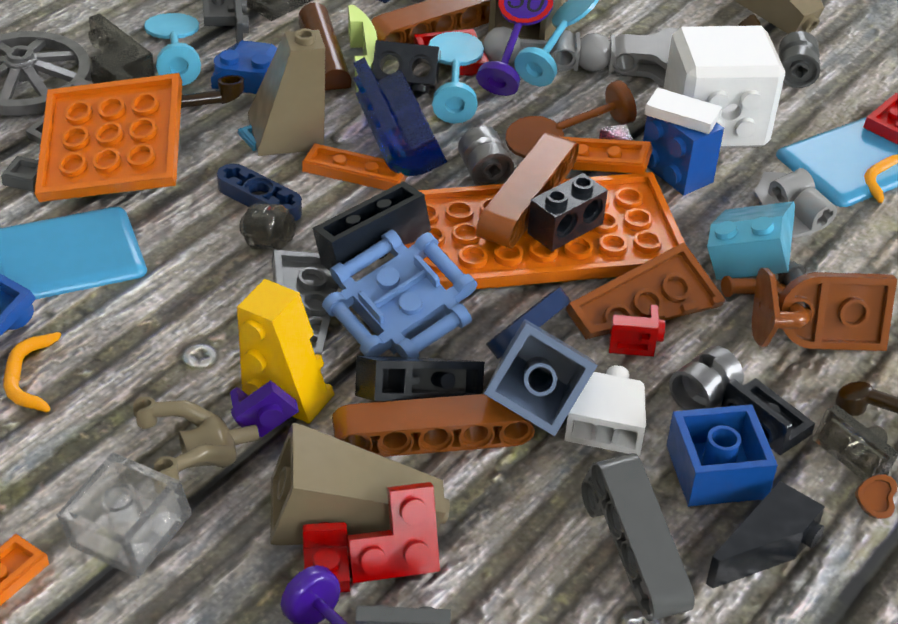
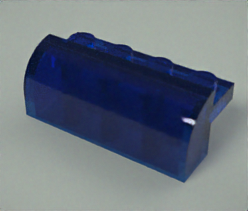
M365 57L354 62L353 64L358 75L353 79L359 89L355 94L388 167L396 173L404 174V176H418L447 163L448 161L402 70L400 69L378 81Z

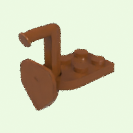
M760 268L757 278H732L724 276L721 280V291L725 297H731L733 294H755L752 312V334L760 347H767L777 330L782 329L791 341L808 349L887 351L897 278L892 274L812 272L801 275L788 285H785L776 280L775 274L769 268Z

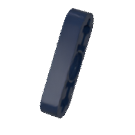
M227 164L218 169V190L222 194L255 211L258 210L261 214L267 205L272 204L271 210L263 215L280 223H292L301 218L302 198L297 192L240 164ZM258 191L267 192L262 195L251 194Z
M559 286L489 340L486 345L497 359L501 358L524 319L541 327L567 306L571 300Z

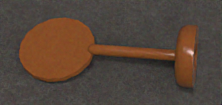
M622 80L613 81L606 87L605 105L558 123L543 116L520 118L513 122L506 130V144L515 155L525 158L544 133L564 137L563 129L610 112L613 119L619 124L627 125L633 123L637 116L634 97L631 90Z

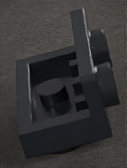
M757 378L745 385L740 384L735 379L727 383L721 407L752 404L770 448L777 454L782 455L812 435L815 423Z

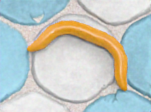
M898 154L889 156L867 169L864 175L871 195L878 203L884 201V193L876 182V177L879 173L898 163Z
M60 332L27 338L16 344L9 353L3 378V388L7 397L18 406L46 413L50 412L49 404L41 397L24 392L19 387V381L25 356L32 351L49 347L57 342L61 337Z

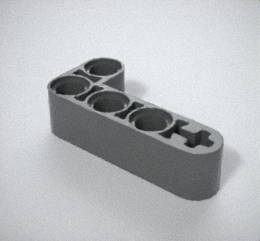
M631 453L594 462L581 485L584 506L588 514L593 518L604 515L639 608L645 619L650 622L693 610L695 598L692 585L639 456Z

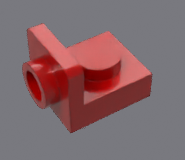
M650 304L648 317L613 315L609 337V353L654 357L656 343L663 342L665 335V319H659L658 305Z
M322 522L303 525L304 569L316 565L327 567L338 578L341 588L340 593L350 592L347 524L345 522Z

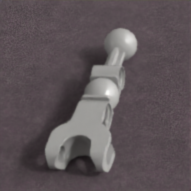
M504 26L496 27L486 34L483 47L489 61L501 62L512 29ZM665 28L653 35L621 34L615 37L614 34H611L610 40L605 35L598 33L586 34L580 38V32L574 34L571 31L564 30L549 54L554 58L557 70L567 71L572 68L574 71H577L578 65L590 72L601 71L608 67V73L614 71L620 75L647 77L664 87L672 34L679 28ZM518 36L508 65L515 61L518 53L524 48L537 47L543 49L548 40L520 39Z

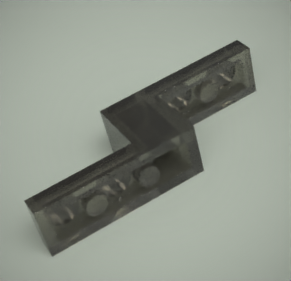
M100 13L89 17L90 31L88 36L90 42L95 48L103 52L91 57L93 70L91 71V80L93 84L155 76L153 54Z

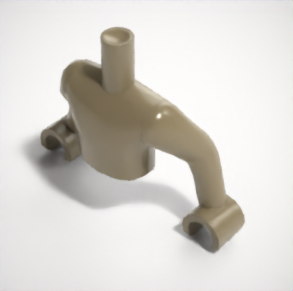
M145 396L136 399L133 404L137 425L142 429L155 426L157 417L167 416L183 417L197 426L191 430L179 431L181 455L174 458L162 456L156 460L154 474L159 488L164 491L172 490L179 485L180 471L198 466L225 468L236 461L235 445L259 440L256 424L229 430L225 422L218 415L190 401L155 402L153 398Z

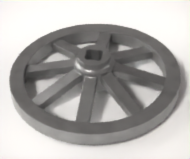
M18 31L0 34V54L3 55L0 57V78L7 75L0 94V115L20 116L45 112L48 88L39 77V71L69 81L63 87H71V83L79 77L88 81L91 80L89 55L74 40L62 35L42 31ZM44 47L58 50L56 52L38 53ZM75 60L79 68L76 73L47 62ZM29 81L39 97L12 99L18 82Z

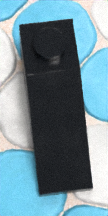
M357 356L355 396L372 401H397L483 394L485 362L394 356Z
M779 481L712 556L706 584L711 588L719 587L794 560L806 546L813 548L824 531V526L820 524L825 506Z

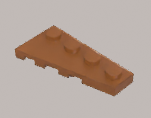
M683 242L570 302L565 310L587 340L610 334L613 315L648 317L650 304L658 305L659 319L669 320L721 307L726 302V299Z

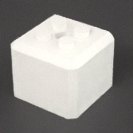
M762 26L681 27L672 34L663 89L722 107L720 118L717 121L718 124L724 127L720 148L762 147L771 139L785 70L768 32Z

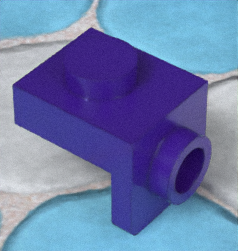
M271 380L250 395H247L238 387L230 391L233 406L231 414L240 427L256 424L259 437H263L299 412L296 400Z

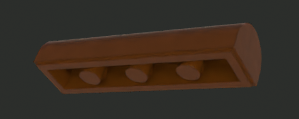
M320 3L305 5L299 12L300 29H319L325 45V91L351 88V77L326 7Z

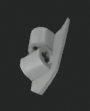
M799 168L788 174L764 172L755 190L754 195L760 205L794 201L795 214L792 238L802 237L824 229L834 220L837 214V207L815 188L812 176L804 168Z

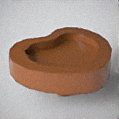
M885 474L875 475L864 480L856 488L855 497L859 506L869 516L876 519H886L891 517L895 511L893 496L897 492L898 485L891 476Z

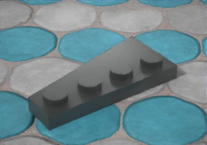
M273 250V282L300 293L314 333L310 338L315 355L319 354L322 356L331 316L322 307V303L329 294L337 292L339 285L333 279L330 270L321 264L319 253Z

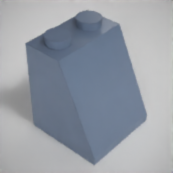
M524 319L505 350L484 394L555 436L598 365L590 357Z

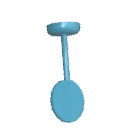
M568 0L557 10L552 18V24L556 27V30L544 48L526 47L515 58V69L524 81L539 87L547 86L553 82L557 74V64L549 54L565 28L585 17L599 0Z
M181 13L159 14L146 20L144 30L147 34L171 40V44L162 48L157 55L156 68L158 75L179 73L182 79V86L196 80L201 70L199 54L190 45L179 43L178 39L195 34L199 30L198 20L190 15Z
M445 32L430 40L428 46H438L440 48V63L452 66L451 82L440 86L435 91L432 100L433 111L438 118L445 122L453 124L463 123L471 119L476 113L478 101L474 90L465 83L459 82L460 66L476 63L482 58L484 47L477 37L468 33Z

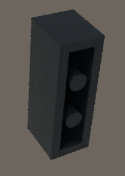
M403 181L312 229L321 264L330 270L337 263L344 264L382 240L381 235L391 229L399 235L403 244L406 245L416 241L422 234L430 232L431 226L424 194Z

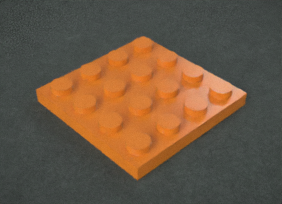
M174 73L48 89L34 192L38 201L46 202L176 186L182 99V79L180 74Z

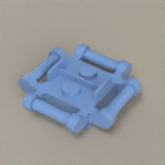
M391 229L381 235L382 240L344 264L339 262L330 268L333 279L343 291L329 294L324 299L322 307L330 316H335L361 345L360 351L364 356H379L389 349L393 355L398 353L401 357L418 358L420 351L456 327L463 328L472 322L470 313L459 302L475 291L477 281L470 274H464L438 247L439 242L431 233L422 234L414 245L407 248L399 235ZM389 252L394 256V258L357 282L352 278L353 275ZM428 257L451 281L453 286L446 290L440 284L438 275L423 259ZM350 306L357 312V314L364 320V322L372 329V331L376 335H371V333L350 311Z

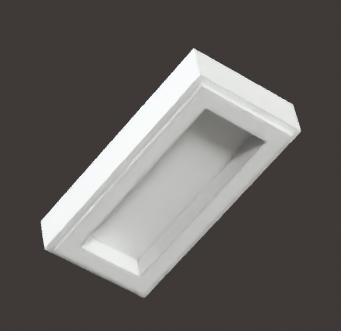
M657 88L647 102L644 114L710 134L720 118L722 107Z

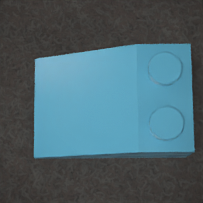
M794 201L726 209L717 217L710 226L707 244L716 280H722L724 276L732 278L757 276L760 268H769L774 274L789 272L795 214Z

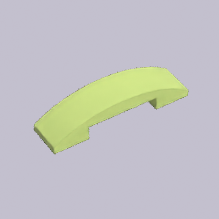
M348 5L350 48H363V55L355 56V90L357 100H364L375 84L372 80V69L377 34L367 15L355 5Z

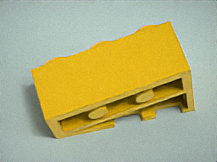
M264 279L237 306L242 391L250 395L271 380L296 400L299 412L292 417L310 424L335 393L332 385L325 384L320 370L324 366L322 356L319 354L315 355L310 338L314 333L300 293Z

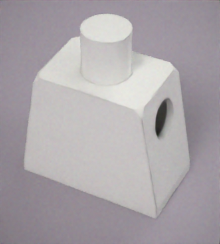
M618 365L609 367L606 374L593 372L568 414L564 441L627 454L635 453L640 456L646 427L644 383L640 380L629 379V371Z

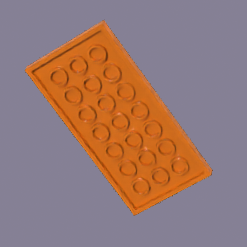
M653 172L590 177L608 190L603 224L554 251H550L527 233L528 229L513 248L477 237L476 229L481 213L504 184L418 190L425 196L431 226L429 233L438 240V247L464 274H470L477 281L476 289L619 277L681 243H685ZM572 178L564 179V180L562 181V183H564V182H566V181H568V180H570V179H572ZM416 241L406 244L405 246L409 248L412 245H414ZM428 257L423 259L438 275L440 284L446 290L453 286L451 281Z

